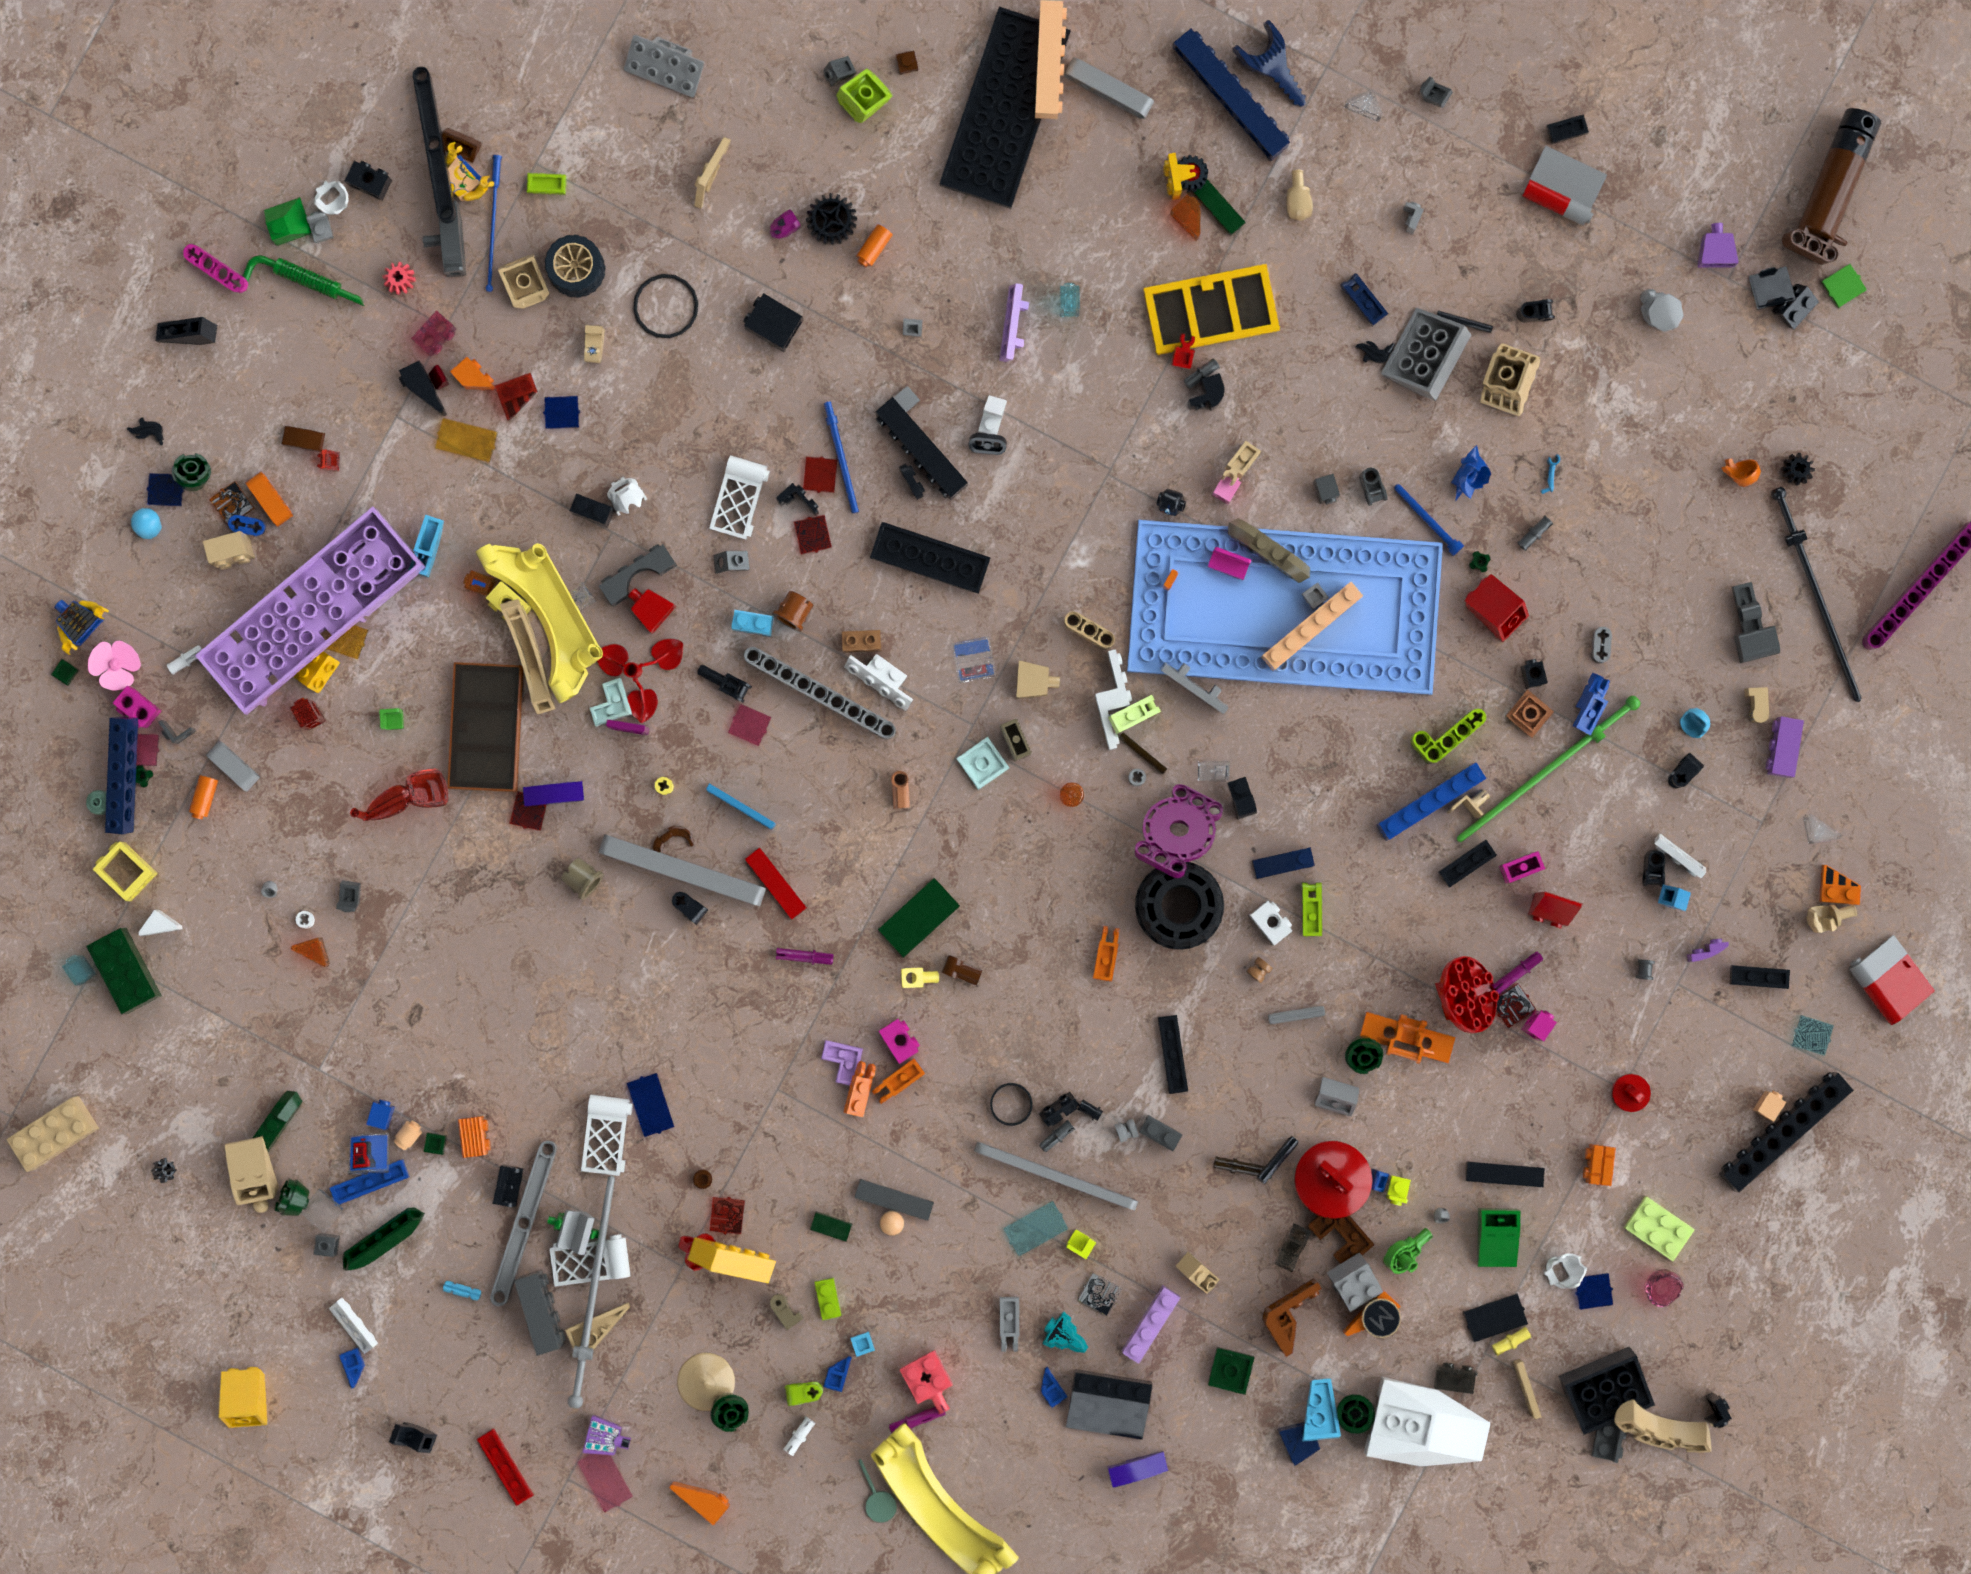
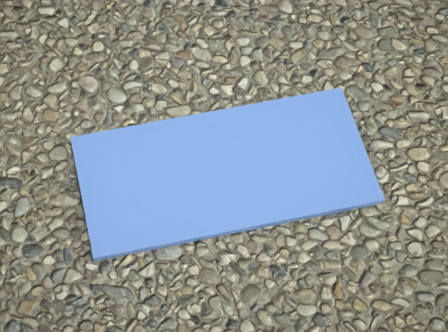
M1138 520L1127 672L1167 675L1161 671V666L1164 662L1176 670L1185 663L1190 667V670L1185 675L1188 677L1424 695L1433 694L1443 543L1258 529L1310 567V578L1298 583L1228 535V526ZM1215 547L1251 559L1244 580L1207 567ZM1174 569L1179 574L1170 590L1167 591L1162 587L1171 570ZM1352 582L1362 593L1363 597L1276 670L1272 671L1261 656L1348 583ZM1316 583H1319L1329 598L1312 610L1301 594Z

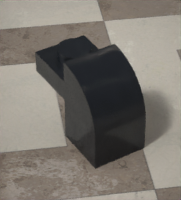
M1220 373L1201 380L1200 383L1204 394L1188 400L1190 410L1195 408V411L1206 408V404H1208L1210 411L1219 406L1225 392Z
M1246 776L1227 782L1237 819L1257 814L1254 797L1251 794Z
M403 1422V1424H395L389 1443L408 1446L416 1452L431 1453L437 1434L418 1425Z

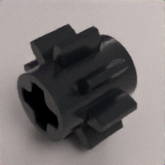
M167 1158L154 1162V1167L150 1170L154 1180L160 1179L161 1183H165L167 1180L174 1179L173 1174L177 1171L173 1165L174 1162H167Z

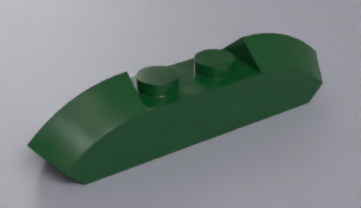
M286 1091L253 1136V1138L263 1136L268 1153L303 1102L295 1091Z
M415 1207L407 1208L343 1253V1270L350 1271L365 1267L394 1248L416 1230L423 1220L425 1213Z

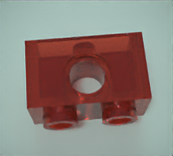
M300 698L294 702V706L290 707L298 724L303 729L310 731L326 722L318 705L313 700Z

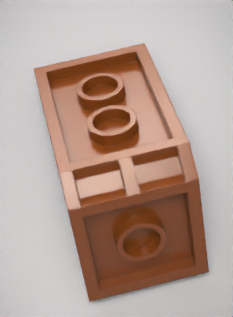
M1314 1278L1264 1308L1262 1320L1285 1357L1293 1354L1297 1322L1289 1309L1293 1308L1294 1310L1303 1304L1302 1301L1306 1298L1313 1299L1320 1294L1319 1290L1322 1288Z

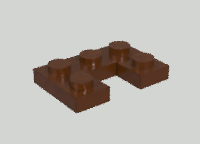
M1317 1216L1307 1225L1319 1240H1322L1334 1228L1346 1240V1243L1332 1254L1340 1264L1358 1253L1363 1256L1375 1245L1351 1216L1340 1219Z

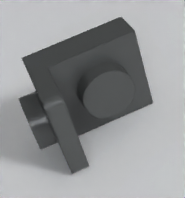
M849 56L830 61L823 70L824 76L831 86L836 85L839 80L852 77L857 73Z

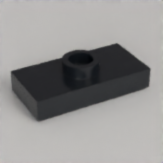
M1584 114L1546 126L1551 144L1589 133Z

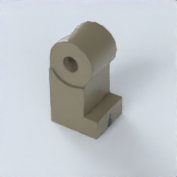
M778 1293L771 1298L770 1306L786 1330L804 1318L800 1311L796 1314L793 1312L784 1294Z

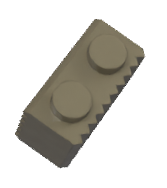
M1013 719L1000 725L1002 734L1015 762L1030 756L1032 753L1030 747H1028L1027 740H1025L1026 737L1022 733L1023 730L1019 726L1018 719Z

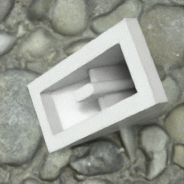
M154 910L140 929L139 936L181 930L182 925L161 910Z

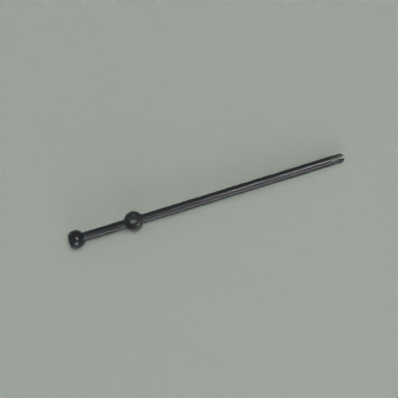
M1785 488L1773 489L1771 496L1775 501H1778L1790 532L1789 535L1785 536V541L1788 547L1794 545L1852 696L1856 702H1860L1862 697L1803 547V541L1807 540V535L1804 530L1798 531L1796 529L1785 500L1787 494Z

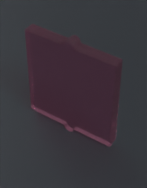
M741 704L736 716L733 717V723L728 733L759 746L764 734L767 733L766 729L772 717Z
M138 734L136 766H157V755L160 752L158 749L159 735Z

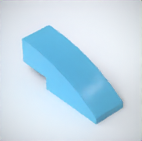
M428 515L424 517L413 549L414 554L426 566L423 571L419 572V575L425 577L430 576L444 525L443 520ZM413 559L408 570L414 567L415 561Z

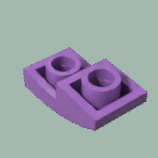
M1722 939L1710 940L1711 944H1705L1706 952H1704V949L1692 950L1693 954H1687L1688 962H1695L1712 957L1727 948L1729 943L1722 942Z

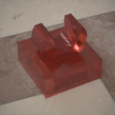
M327 449L321 450V453L317 456L320 457V464H317V467L333 472L339 471L340 452Z

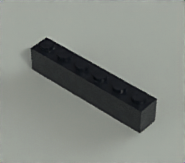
M893 397L876 411V421L882 427L886 426L890 430L888 432L890 437L902 444L901 449L907 456L909 454L912 455L915 459L913 463L919 470L923 468L926 471L927 479L932 484L936 483L940 487L938 491L945 499L948 497L952 500L968 486L965 478Z

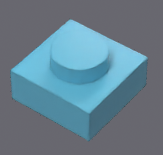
M869 1331L850 1338L856 1357L875 1351Z

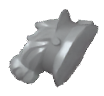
M1654 289L1645 290L1640 295V300L1643 303L1641 307L1642 316L1648 325L1656 327L1662 332L1674 330L1678 327L1684 317L1680 300L1671 294L1656 293Z

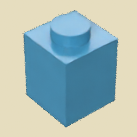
M1662 885L1658 903L1669 908L1686 911L1691 893L1677 887Z

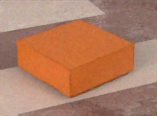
M1171 570L1162 587L1163 589L1170 590L1179 574L1178 571Z

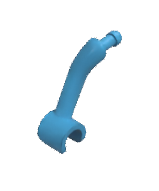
M1558 454L1555 455L1556 463H1553L1551 458L1548 457L1547 462L1550 465L1548 473L1549 487L1540 490L1541 494L1554 491L1555 466L1560 462Z

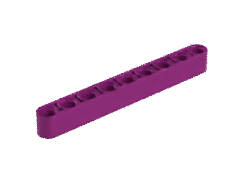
M1971 521L1960 529L1864 635L1862 644L1866 649L1874 650L1883 646L1970 550ZM1960 538L1964 539L1965 547L1959 544ZM1947 552L1952 554V561H1949L1947 559ZM1934 566L1940 569L1939 575L1934 573ZM1922 580L1926 581L1927 583L1926 589L1922 588L1921 586ZM1909 594H1912L1914 596V603H1911L1908 600ZM1896 608L1902 611L1901 617L1896 615ZM1884 622L1889 624L1888 631L1883 629ZM1871 636H1874L1876 638V645L1871 644Z

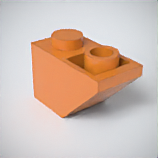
M466 357L450 371L465 389L491 391L495 389L492 385L494 380L487 372L484 375L479 370L481 366L475 359L471 361Z

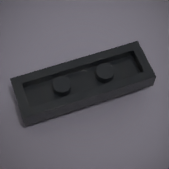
M1484 840L1438 871L1448 888H1450L1496 857L1497 854L1488 841Z
M1735 965L1730 967V985L1789 989L1790 970Z

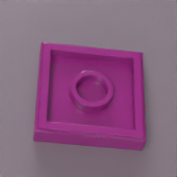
M608 719L606 726L611 730L646 736L649 734L650 729L645 725Z

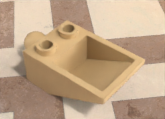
M263 1136L225 1144L230 1184L236 1205L253 1202V1208L256 1212H265L269 1206L267 1200L275 1198L279 1186Z

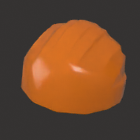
M1732 458L1725 459L1726 466L1722 467L1723 472L1731 477L1739 486L1746 487L1752 485L1759 479L1761 469L1757 461L1748 459L1734 463Z

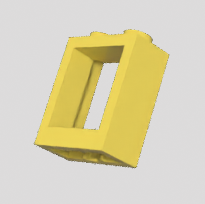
M121 841L115 842L108 849L110 852L105 857L102 856L96 861V866L93 870L125 901H132L158 873L128 844ZM121 850L144 871L126 890L103 870Z

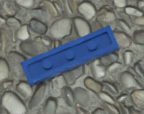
M402 1159L387 1165L386 1169H376L330 1187V1191L337 1206L407 1179L410 1176Z

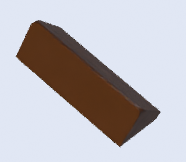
M451 128L443 130L442 137L445 151L449 152L448 145L456 142L454 145L455 150L459 146L462 147V151L457 153V156L460 154L463 159L474 163L482 142Z

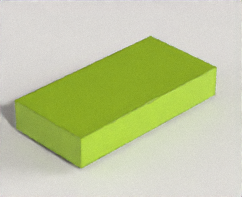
M528 173L527 193L566 195V175Z

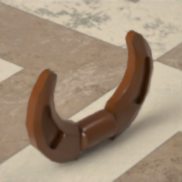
M672 826L660 838L657 836L653 843V851L663 854L664 843L673 836L686 838L690 846L694 845V839L691 832L685 827Z

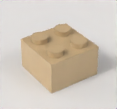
M241 531L203 541L208 563L220 568V570L229 569L235 563H239V565L247 564L250 562V559L255 558L250 537Z

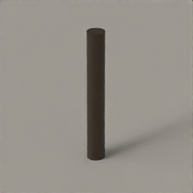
M1124 732L1120 735V740L1161 774H1164L1167 770L1164 765Z

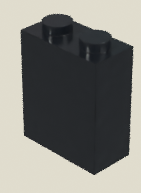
M763 293L761 297L758 296L753 304L755 307L751 313L748 312L743 320L745 323L744 328L785 352L804 321L803 316Z

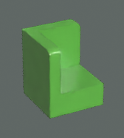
M379 709L381 729H404L402 709Z

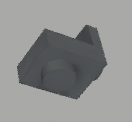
M1430 76L1423 82L1420 88V94L1424 101L1440 108H1444L1453 93L1450 88L1435 83L1433 77Z
M341 881L339 901L336 909L343 912L356 911L360 904L361 883Z

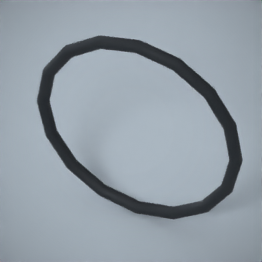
M660 274L649 278L640 286L634 297L633 310L637 322L645 332L659 338H672L682 335L692 326L698 314V299L695 290L686 280L676 275ZM660 278H672L684 283L691 291L695 302L694 314L689 324L681 331L669 335L657 334L648 329L640 320L637 310L638 298L643 288L650 282Z

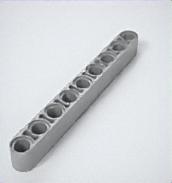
M749 647L745 651L744 658L751 666L883 739L889 740L895 736L896 728L890 721L756 647ZM750 652H757L758 659L750 661L748 659ZM774 661L775 668L773 670H766V662ZM785 670L792 672V676L788 680L782 678V672ZM802 679H806L809 682L808 687L805 689L798 687V683ZM822 688L825 690L823 698L815 696L817 689ZM834 698L842 700L840 707L835 708L832 706ZM851 707L859 709V714L856 717L849 716L848 711ZM872 716L876 719L873 726L865 724L867 717ZM887 725L891 726L893 730L888 736L882 734V728Z
M605 834L598 853L757 906H761L766 891L765 887Z

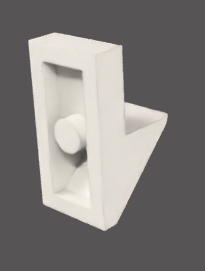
M988 396L978 430L979 433L998 434L1007 400Z

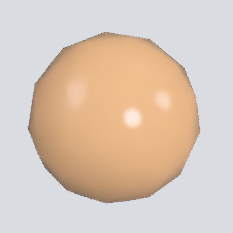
M889 1211L881 1217L880 1228L885 1234L895 1236L903 1230L904 1220L898 1212Z

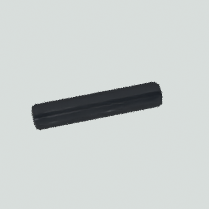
M1290 1136L1257 1175L1258 1181L1265 1184L1298 1145L1299 1141L1295 1137Z

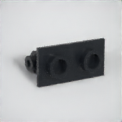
M1068 1092L1061 1095L1053 1104L1044 1107L1039 1115L1048 1127L1051 1125L1053 1127L1063 1119L1060 1115L1062 1111L1068 1116L1077 1110L1079 1103L1072 1093Z

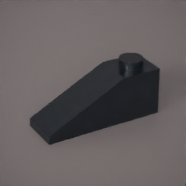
M204 317L158 323L155 341L193 345L215 343L217 324Z
M420 361L399 370L401 376L398 378L403 387H407L412 393L443 416L447 415Z

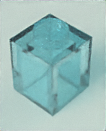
M73 955L62 966L75 986L82 985L96 975L84 955Z

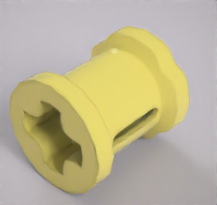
M660 777L655 782V789L658 793L667 795L673 791L674 785L670 779ZM665 781H667L666 784L669 786V788L664 789L662 791V787H660V784L665 783Z

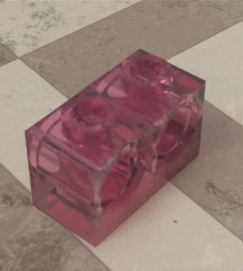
M436 310L411 339L432 357L442 350V345L446 341H450L455 336L457 329ZM446 324V329L443 332H438V326ZM433 338L432 345L425 346L426 339Z

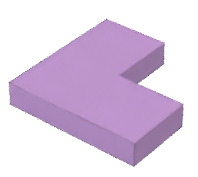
M825 1040L821 1059L840 1063L836 1078L837 1083L851 1084L852 1076L855 1074L857 1064L861 1060L863 1048Z

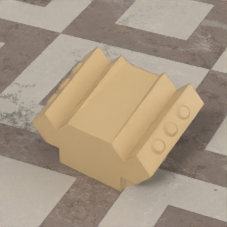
M1501 343L1496 353H1493L1485 375L1480 403L1520 416L1535 379L1536 370L1540 365V357Z

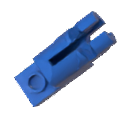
M1596 673L1591 674L1588 685L1585 686L1575 706L1580 709V712L1573 727L1588 735L1592 734L1609 702L1603 699L1609 688V680Z

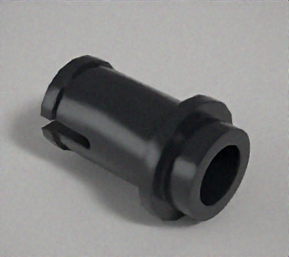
M1084 1099L1077 1109L1092 1117V1120L1095 1119L1097 1121L1103 1112L1100 1109L1101 1107L1097 1108Z

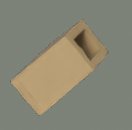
M1189 1252L1176 1265L1189 1280L1206 1294L1220 1280Z

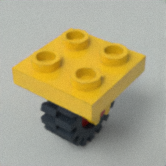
M1176 152L1168 154L1167 160H1164L1163 171L1164 176H1168L1166 187L1167 193L1171 195L1172 200L1180 199L1181 192L1184 189L1189 193L1192 190L1196 192L1197 189L1200 190L1205 185L1208 169L1207 164L1203 163L1204 160L1202 158L1198 159L1196 155L1195 157L1188 155V157L1184 156L1177 162Z

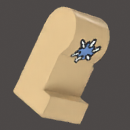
M585 325V362L601 363L605 334L603 326Z

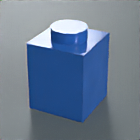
M380 1099L379 1102H373L366 1125L383 1130L389 1129L395 1106H391L390 1101Z

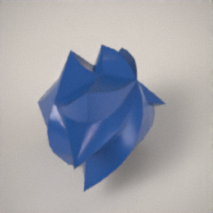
M1477 445L1465 458L1461 459L1462 465L1451 481L1452 484L1456 485L1455 501L1462 493L1471 499L1475 489L1483 488V485L1489 483V478L1492 475L1491 470L1479 456Z

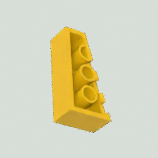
M697 1237L694 1239L688 1256V1260L709 1271L769 1283L776 1263L765 1252L759 1251L757 1254L751 1249L744 1248L742 1250L734 1245L727 1246L720 1242H712Z

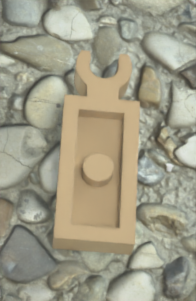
M1245 441L1227 464L1226 471L1222 475L1221 480L1229 477L1232 480L1230 486H1233L1237 477L1241 480L1258 458L1261 451Z

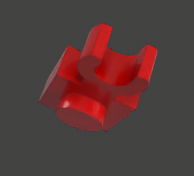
M1182 333L1180 335L1181 347L1175 346L1171 365L1191 369L1195 350L1190 349V346L1194 344L1195 337L1191 335L1190 341L1185 342V334Z

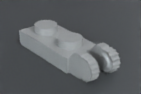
M1000 1297L1001 1352H1006V1337H1013V1350L1018 1352L1019 1297Z

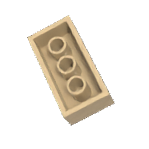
M76 1096L65 1101L6 1140L26 1172H30L98 1130L99 1127L81 1098Z

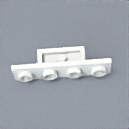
M877 654L867 666L850 655L844 668L863 680L866 685L877 690L882 696L891 700L897 707L907 711L913 699L898 689L907 678V675Z

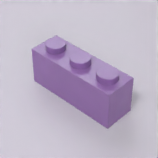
M1781 716L1773 721L1772 732H1774V735L1769 743L1771 754L1770 758L1766 761L1767 774L1786 778L1795 777L1804 720Z

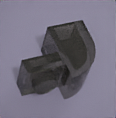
M1293 1223L1281 1243L1275 1265L1293 1272L1300 1253L1307 1244L1311 1231Z

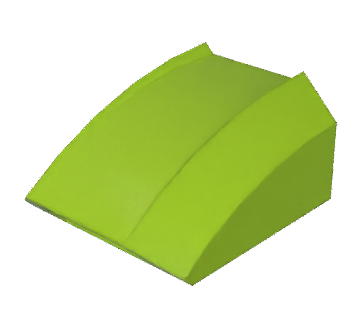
M865 69L841 86L836 95L839 105L851 115L855 122L859 123L867 120L893 97L891 91L869 69Z

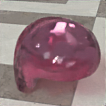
M1668 1269L1653 1271L1644 1284V1291L1649 1302L1657 1307L1670 1305L1681 1296V1290L1684 1289L1680 1276Z

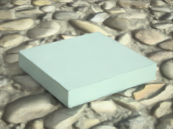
M988 737L956 758L978 790L1009 769V766Z

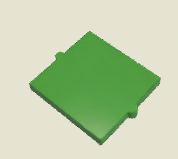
M1851 264L1822 281V284L1829 293L1828 296L1833 299L1838 308L1867 290L1860 279L1861 276L1857 275Z

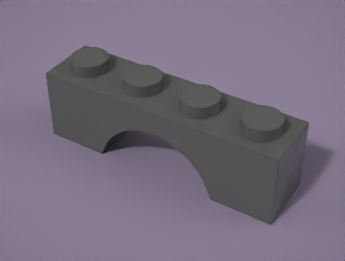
M659 544L649 549L650 553L645 556L642 554L633 560V564L621 567L617 570L618 574L613 577L611 575L607 576L601 581L602 584L599 587L613 607L628 598L629 583L637 573L654 571L662 576L677 566L663 544L661 546Z

